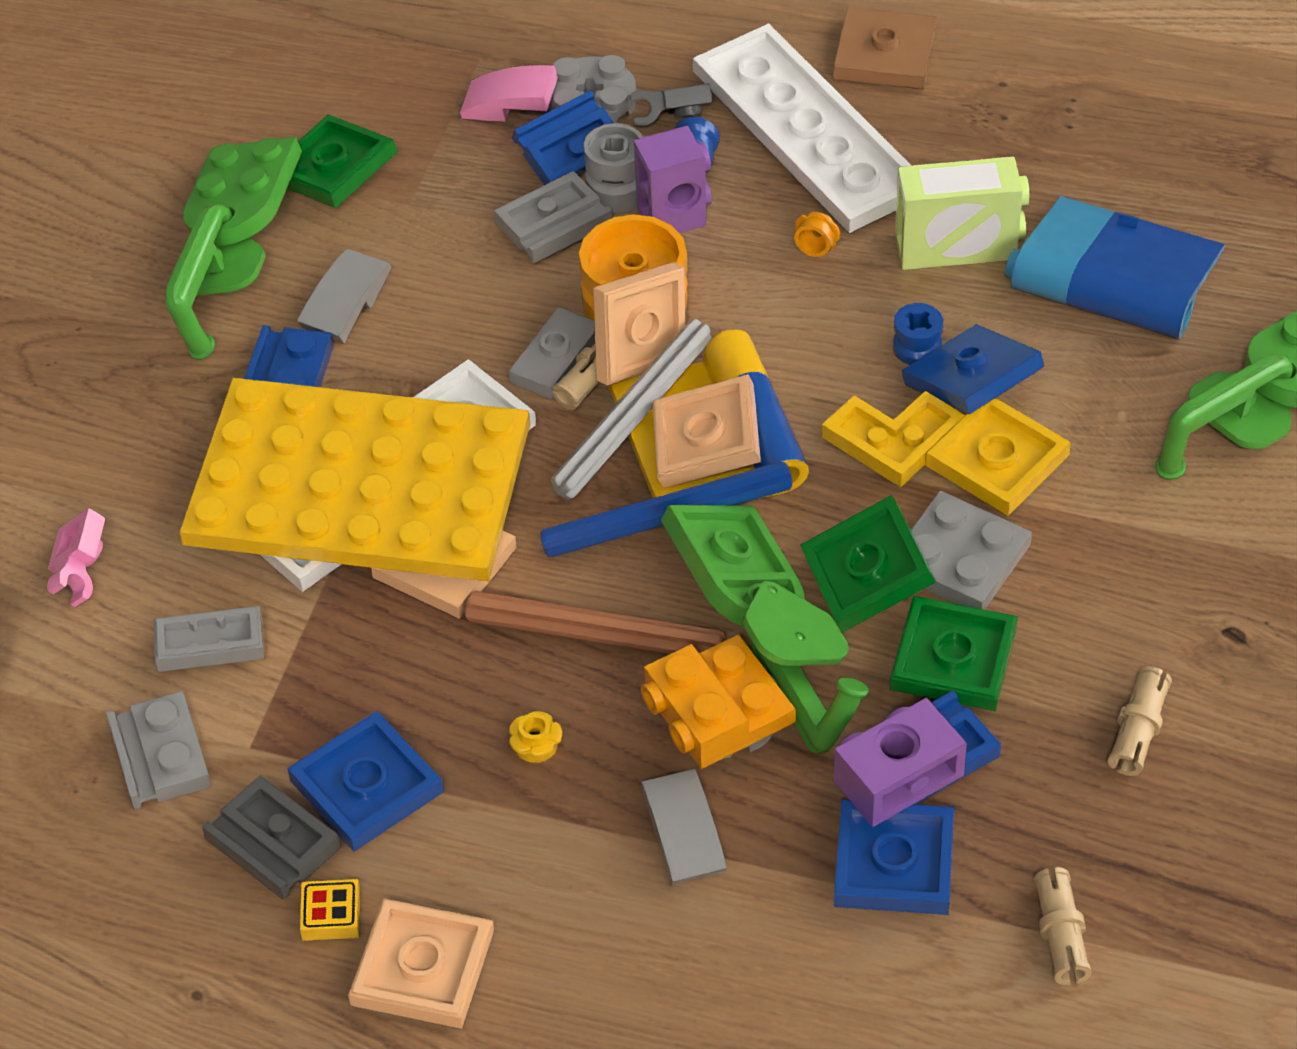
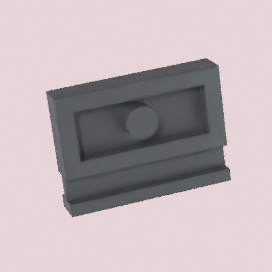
M261 775L220 810L221 816L212 824L207 821L202 826L204 837L209 843L282 900L289 895L288 890L295 883L304 882L341 848L337 833Z

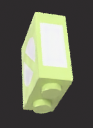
M1015 157L898 167L895 239L902 270L1007 261L1014 248L1018 249V240L1026 238V220L1021 206L1029 204L1027 176H1019Z

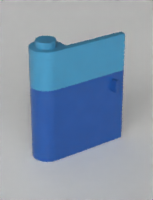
M1060 196L1025 241L1021 249L1014 248L1007 261L1005 276L1011 278V288L1181 339L1189 324L1197 292L1222 255L1225 244L1141 220L1131 215L1117 213Z

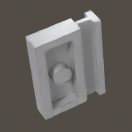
M572 171L494 210L495 224L520 251L525 250L528 253L529 260L534 264L583 239L596 225L611 219L612 210L608 206L604 207L600 203V197Z
M183 691L132 705L129 712L115 715L114 711L106 713L134 810L142 808L141 803L157 798L159 803L212 787Z

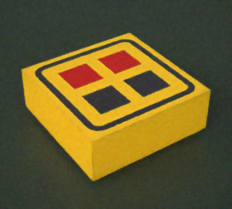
M358 879L302 882L300 915L302 941L359 938L360 886Z

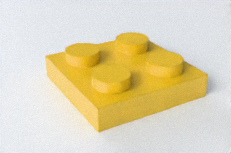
M995 398L973 413L965 415L927 452L926 467L1009 516L1070 455L1071 442Z

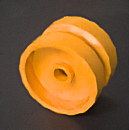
M636 214L619 216L596 225L583 238L579 250V268L582 278L581 298L585 316L594 320V287L672 262L684 267L686 310L688 304V282L686 278L688 266L684 238L672 225L650 216Z

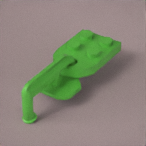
M296 137L281 139L265 138L258 142L235 145L225 143L210 149L183 211V219L190 235L169 278L165 299L166 307L184 342L188 346V353L196 360L205 359L211 355L215 348V340L211 335L205 334L191 307L194 299L200 295L234 292L250 285L259 275L266 254L263 247L254 241L251 236L266 227L278 211L302 153Z
M1297 311L1260 331L1253 337L1245 357L1244 369L1237 373L1215 372L1191 387L1188 401L1170 416L1161 454L1155 466L1160 477L1174 480L1185 473L1187 466L1183 456L1189 435L1208 423L1235 444L1248 449L1266 448L1289 434L1291 428L1290 407L1297 408Z
M669 505L661 518V522L704 596L721 615L745 628L750 638L753 654L766 671L775 678L779 688L795 707L796 722L794 724L807 747L817 754L828 752L835 745L852 719L862 697L868 694V687L864 683L852 678H840L836 682L838 692L826 711L800 668V665H833L843 661L848 653V643L834 619L827 612L804 600V590L798 577L754 506Z

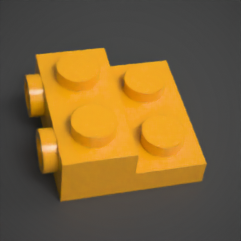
M739 634L701 653H698L694 646L690 644L644 666L645 684L641 685V694L648 709L654 715L661 713L669 724V733L677 749L682 754L689 752L701 769L796 722L795 707Z

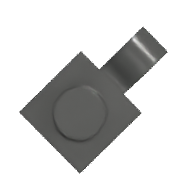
M710 83L657 92L639 90L629 95L630 101L643 99L649 105L648 114L645 117L632 119L633 124L637 126L649 125L656 120L659 113L664 109L674 108L675 117L702 113L701 104L712 102Z

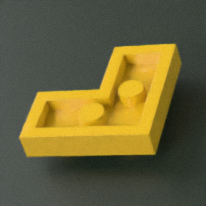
M924 391L893 420L854 395L822 424V438L901 488L926 465L927 452L965 415L927 391Z

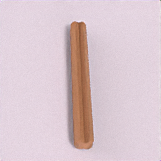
M479 591L471 592L465 605V618L469 622L671 654L690 644L694 646L698 653H701L725 641V633L721 630Z

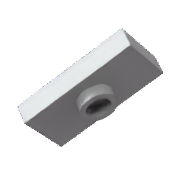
M558 307L509 370L510 383L553 400L552 387L577 363L576 357L582 349L586 347L591 348L595 344V321Z
M260 606L153 619L155 662L158 672L265 659Z

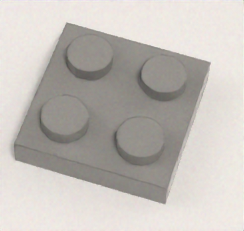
M941 490L911 529L937 581L926 587L925 590L955 604L984 610L1028 550L1032 538V531Z

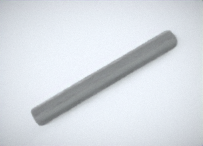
M697 319L689 320L555 472L550 481L552 483V490L556 495H561L566 500L573 499L653 408V400L660 399L710 342L711 328L706 323H701Z

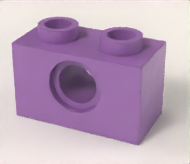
M688 125L634 140L636 204L638 213L643 216L658 218L672 225L678 233L706 226V205L711 204L712 198L708 182L705 178V171L711 169V160L705 143H697Z
M926 697L910 707L896 709L885 721L863 733H853L845 738L835 748L834 782L868 823L874 827L964 776L967 743Z

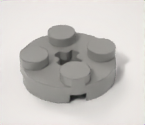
M617 55L581 57L576 59L563 57L556 60L553 64L558 80L547 112L590 90L596 92L594 100L600 108L603 107L614 123H618V118L625 115L627 111L628 117L634 111L637 100L630 101L629 95L636 91V82L632 73L626 69V63L622 57Z

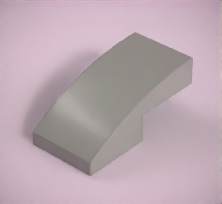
M346 249L320 280L297 322L305 330L332 333L333 340L345 344L363 306L369 309L372 308L392 267L387 262Z
M696 769L642 781L641 787L655 837L658 836L671 886L725 873L727 870L726 861Z

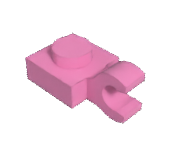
M90 508L58 528L48 565V570L53 572L48 580V592L55 594L68 584L73 593L70 605L73 607H77L90 598L93 585L90 576L86 572V567L91 566L96 561L103 547V542L100 538L105 518Z

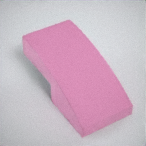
M533 65L506 68L472 80L460 111L461 119L506 122L510 109L547 111L558 80L555 66Z

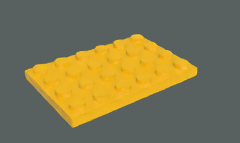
M233 378L180 530L182 545L489 582L530 427L529 410Z

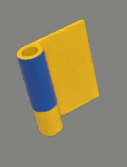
M724 330L717 333L705 348L703 362L690 364L661 398L748 374L754 384L761 462L663 488L657 478L652 408L628 437L653 498L778 462H786L792 477V487L789 490L769 496L793 491L807 479L809 474L808 464L754 343L747 332L742 330ZM642 374L608 385L615 404Z

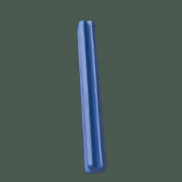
M786 462L774 463L543 529L540 532L541 542L547 557H555L664 526L661 518L669 505H737L789 490L792 487V477Z

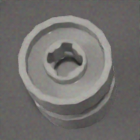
M619 123L604 124L593 129L586 136L583 143L586 184L600 197V203L612 210V214L627 213L637 208L634 140L643 138L637 129Z

